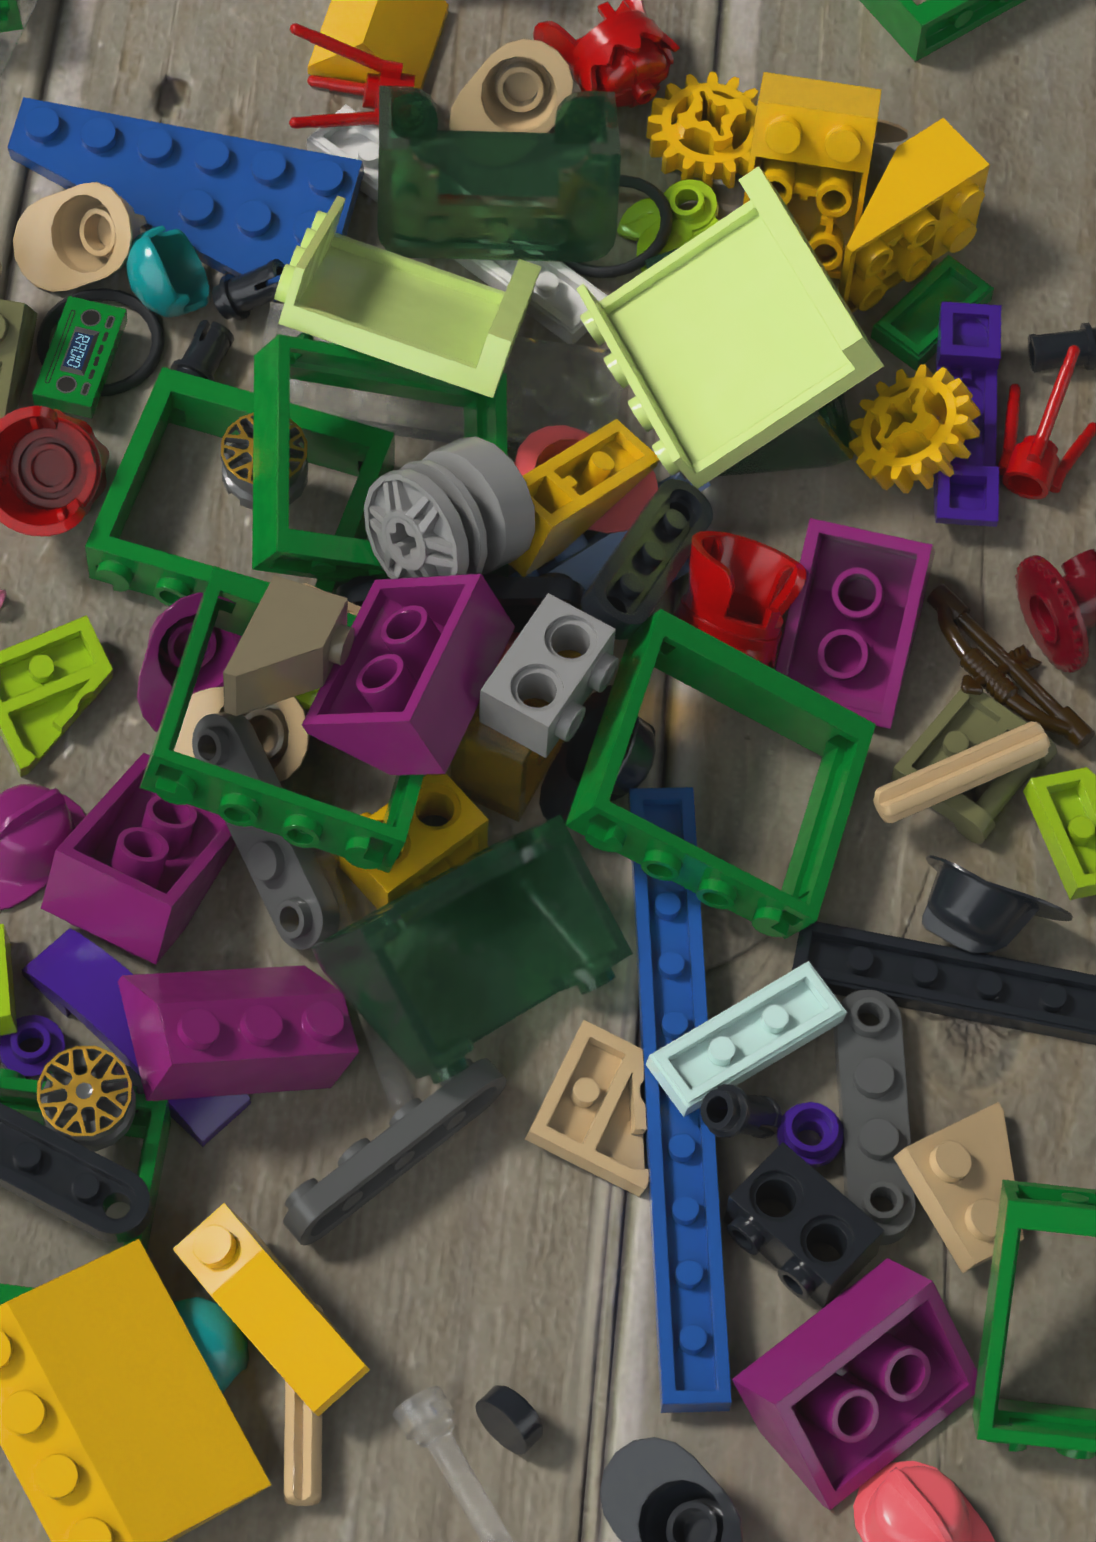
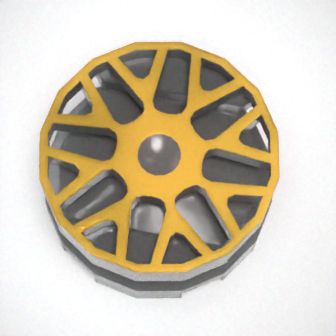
M254 413L242 416L231 424L221 440L222 482L228 495L232 493L240 500L241 506L252 510ZM291 419L289 505L302 495L308 483L307 440L302 429ZM236 429L239 432V435H231ZM302 441L304 448H302V446H300L298 443Z
M75 1046L59 1052L45 1065L37 1082V1102L46 1126L92 1151L107 1148L120 1140L128 1132L136 1114V1096L126 1066L112 1052L97 1046ZM46 1078L47 1082L42 1090V1084Z

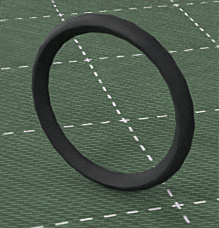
M611 175L593 179L576 188L558 206L551 222L550 238L552 248L561 262L581 275L595 278H615L627 275L647 265L665 247L672 231V210L663 192L652 183L641 178L627 175ZM609 187L633 188L648 195L659 209L661 217L660 229L649 248L638 257L614 266H595L586 264L569 253L562 237L563 224L570 210L585 196Z
M108 288L88 289L70 295L89 301L107 300L129 306L142 316L151 332L152 345L144 364L127 378L105 384L101 396H112L129 391L147 379L158 365L164 348L163 329L156 314L148 310L138 297L121 290ZM68 297L59 301L49 310L40 324L37 335V354L42 366L49 350V338L52 328L61 317Z

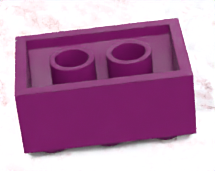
M482 574L375 580L351 626L355 629V635L350 654L343 665L334 663L323 687L319 689L302 726L307 734L389 775L446 774L480 702V690L495 670L515 626Z
M305 965L122 975L118 980L146 1101L331 1088L359 1053L343 992Z
M887 1258L732 1380L759 1432L824 1507L831 1510L974 1396L978 1371L934 1282Z

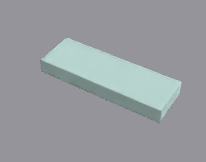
M808 961L650 1054L646 1066L682 1116L685 1117L701 1107L703 1099L710 1091L718 1089L717 1087L723 1084L737 1086L843 1022L847 1011Z

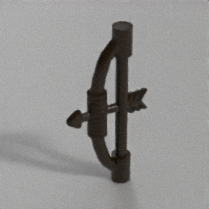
M945 584L939 585L930 593L927 602L937 611L941 632L959 657L960 666L969 674L964 675L962 678V692L981 695L983 689H985L1001 705H1007L1029 722L1040 723L1047 732L1064 736L1077 750L1090 742L1095 735V731L1069 706L1063 708L1028 673L1038 668L1042 662L1029 657L1024 644L1007 653L969 615L970 609ZM957 625H958L998 666L994 665L993 662L990 661L989 658H988L987 656H985L977 647H976V648H972V647L968 644V642L965 640V638L963 637V635L961 634V632L959 631ZM1006 674H1008L1045 712H1043L1042 710L1028 702L1026 699H1024L1022 696H1020L1018 694L1019 688L1015 686V684L1012 681H1010L1008 677H1006Z

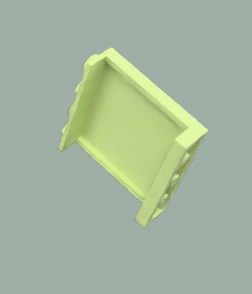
M759 166L739 179L750 201L600 301L594 297L584 284L576 288L588 309L580 315L584 326L599 346L606 342L612 352L603 358L608 369L623 389L630 385L636 395L627 401L629 407L642 427L647 432L654 428L660 438L659 441L652 445L660 462L671 476L681 471L697 489L884 367L782 197Z
M337 196L327 213L318 210L312 227L307 228L301 246H296L290 264H286L282 271L274 300L284 303L278 324L493 398L524 321L541 266L519 259L506 291H502L335 233L346 198Z

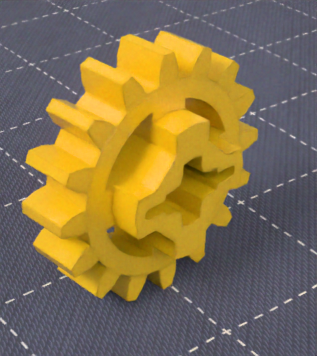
M716 72L709 73L707 83H699L692 74L686 75L685 88L683 89L672 83L667 84L665 99L655 97L652 101L651 116H648L646 138L650 139L649 154L651 158L662 157L661 171L664 174L678 169L682 172L681 180L693 179L695 177L702 179V182L712 187L713 180L721 179L728 189L734 188L736 174L739 173L744 176L748 172L759 91L756 88H752L744 93L738 90L739 78L735 76L726 85L718 83Z
M921 364L912 378H909L904 370L900 369L896 372V383L888 387L881 381L875 384L879 396L874 401L862 399L859 405L866 412L864 418L852 420L850 423V427L858 436L849 442V448L858 457L855 462L870 480L874 478L884 490H888L895 483L903 494L909 493L916 480H919L926 489H930L933 487V475L939 471L951 477L954 474V470L950 462L955 457L968 459L971 453L965 447L964 442L965 440L979 437L980 430L972 422V420L981 415L980 409L973 402L972 393L961 379H954L944 367H941L933 374L926 364Z

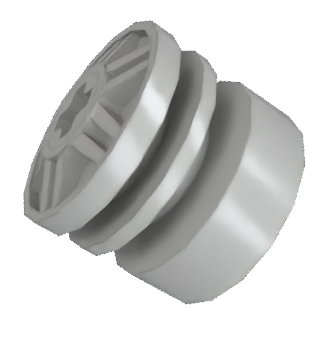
M476 436L459 438L430 452L422 460L411 461L399 470H392L380 476L369 487L364 504L365 529L373 553L387 576L391 579L489 574L517 560L530 548L535 533L534 504L525 479L512 459L494 443Z

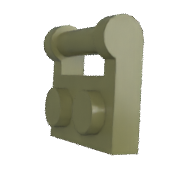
M960 689L894 766L891 780L900 779L1028 722L984 692L981 695L966 694ZM1049 738L1050 747L1045 757L997 777L975 803L963 794H958L931 806V808L953 822L959 833L966 839L981 844L995 829L994 819L1036 769H1044L1057 754V748Z

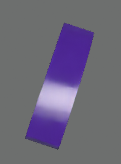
M941 302L936 372L941 367H944L954 379L960 378L972 393V400L980 409L981 415L972 420L980 430L979 437L968 439L964 442L965 447L971 453L969 458L955 457L950 462L954 470V474L951 477L944 475L941 471L933 475L936 523L997 527L999 522V467L996 466L997 370L1001 359L1002 305Z
M69 928L22 969V974L66 1017L72 1013L122 1062L130 1066L140 1076L118 985V980L122 975L134 974L98 945ZM248 1094L172 1099L168 1100L170 1116L204 1147L251 1104V1098Z

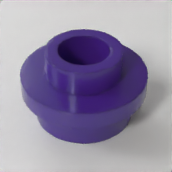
M38 1015L23 1016L16 1019V1033L0 1036V1060L5 1069L17 1071L23 1074L26 1079L39 1080L45 1065L59 1052L66 1050L65 1039L61 1029L52 1020ZM39 1038L43 1041L42 1047L35 1052H25L19 1048L26 1039Z
M815 1102L797 1104L788 1109L783 1114L781 1124L777 1128L778 1146L784 1142L812 1168L822 1167L833 1161L839 1154L843 1144V1126L840 1119L828 1107ZM804 1130H812L820 1136L821 1142L814 1146L806 1145L799 1140L798 1134Z

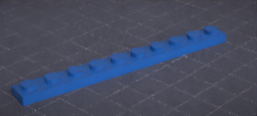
M693 787L629 789V812L697 846ZM631 860L641 1049H643L644 1061L643 1087L644 1103L646 1104V1143L649 1169V1200L661 1413L730 1411L732 1400L715 1134L710 1132L703 1122L701 1107L683 1117L646 1066L650 1054L708 1021L701 901L697 898L696 893L673 881H663L647 875L641 869L640 864Z

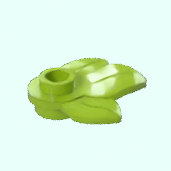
M685 179L672 184L666 189L663 194L670 203L672 210V231L665 247L657 257L640 268L641 272H644L719 221L716 218L719 208L717 197L708 184L696 179ZM645 198L634 203L626 210L617 228L619 236L638 241L637 257L649 248L660 229L661 217L655 202L651 198ZM687 201H698L697 205L690 210L678 208Z

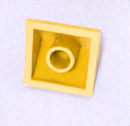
M331 0L320 33L383 60L403 63L402 73L415 75L413 98L419 99L449 12V4L445 0ZM317 45L314 47L307 67L308 74L361 83L366 82L367 73L379 74V72Z

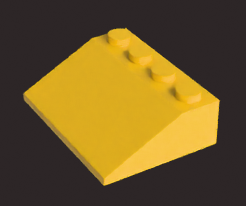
M140 1239L0 1305V1445L51 1542H173L272 1486Z

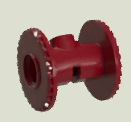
M1095 549L1082 552L1061 565L1065 574L1064 577L1048 560L1038 555L1025 558L1016 569L1017 574L1015 578L1017 583L1015 586L1018 593L1017 598L1029 632L1043 655L1058 670L1061 669L1063 672H1077L1083 669L1088 662L1089 642L1086 630L1096 626Z

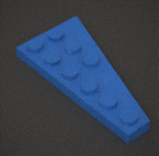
M25 97L22 99L7 147L12 160L65 189L91 182H99L111 187L133 207L136 214L145 216L147 224L144 227L146 231L158 226H164L165 231L180 229L188 237L202 263L222 274L229 272L235 276L263 266L273 259H279L284 265L290 264L296 246H301L307 228L312 227L317 211L327 213L337 196L346 198L335 233L347 236L364 176L363 161ZM281 275L269 279L268 284L272 285L279 282Z

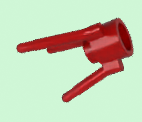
M298 23L290 26V32L293 35L379 72V74L367 73L365 83L317 75L309 76L307 83L312 87L363 96L362 107L373 109V111L293 117L289 121L290 127L300 129L378 125L393 128L394 119L408 121L413 99L415 75L402 73L403 63L383 60Z
M1071 345L1068 348L1036 435L1026 436L1023 442L1018 444L1021 387L1017 383H1013L1009 387L1003 452L998 467L999 474L1003 475L1002 480L1005 487L1020 497L1039 500L1046 498L1049 491L1059 493L1066 475L1096 435V423L1091 422L1081 435L1077 437L1061 460L1057 456V446L1049 440L1080 354V348L1077 345Z

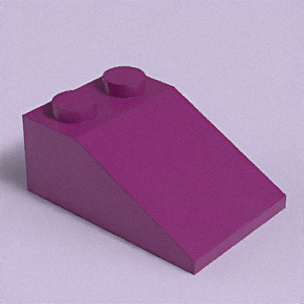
M810 518L800 563L806 569V581L798 597L789 607L775 670L875 723L876 726L891 729L935 555L933 545Z
M143 752L55 850L41 909L156 965L186 929L236 846V843L225 820L220 815L188 804L176 805L161 799L156 793L140 788L150 755Z

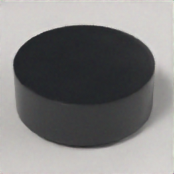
M493 1386L476 1403V1413L485 1429L503 1447L515 1454H525L543 1435L542 1422L534 1408L519 1393L507 1386Z

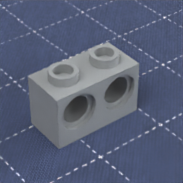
M548 593L480 690L479 722L547 758L559 739L568 742L576 733L586 711V708L582 705L594 689L601 693L611 681L619 663V658L613 656L616 629ZM563 650H573L582 656L570 659L564 658L557 653ZM538 698L545 700L549 705L535 708L524 704L523 701Z

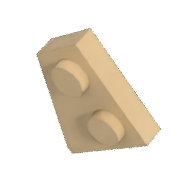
M583 1020L525 1140L640 1197L649 1182V1169H645L643 1134L647 1130L646 1104L641 1098V1084L644 1081L643 1049Z
M999 1102L905 1147L893 1157L962 1273L992 1259L1002 1180L1015 1181L1004 1110ZM1022 1229L1020 1235V1242L1024 1239Z

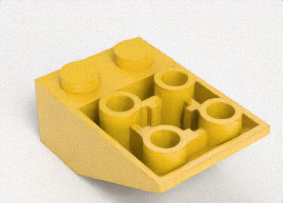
M763 72L747 173L758 166L761 168L782 197L830 278L840 279L846 246L862 216L882 89ZM744 192L743 205L750 201L746 192Z
M944 118L897 147L846 246L838 291L852 313L858 309L866 311L872 308L881 300L887 290L901 281L911 282L917 279L927 270L931 262L948 251L956 253L962 250L971 242L977 232L976 224L981 203L985 197L984 189L990 164Z

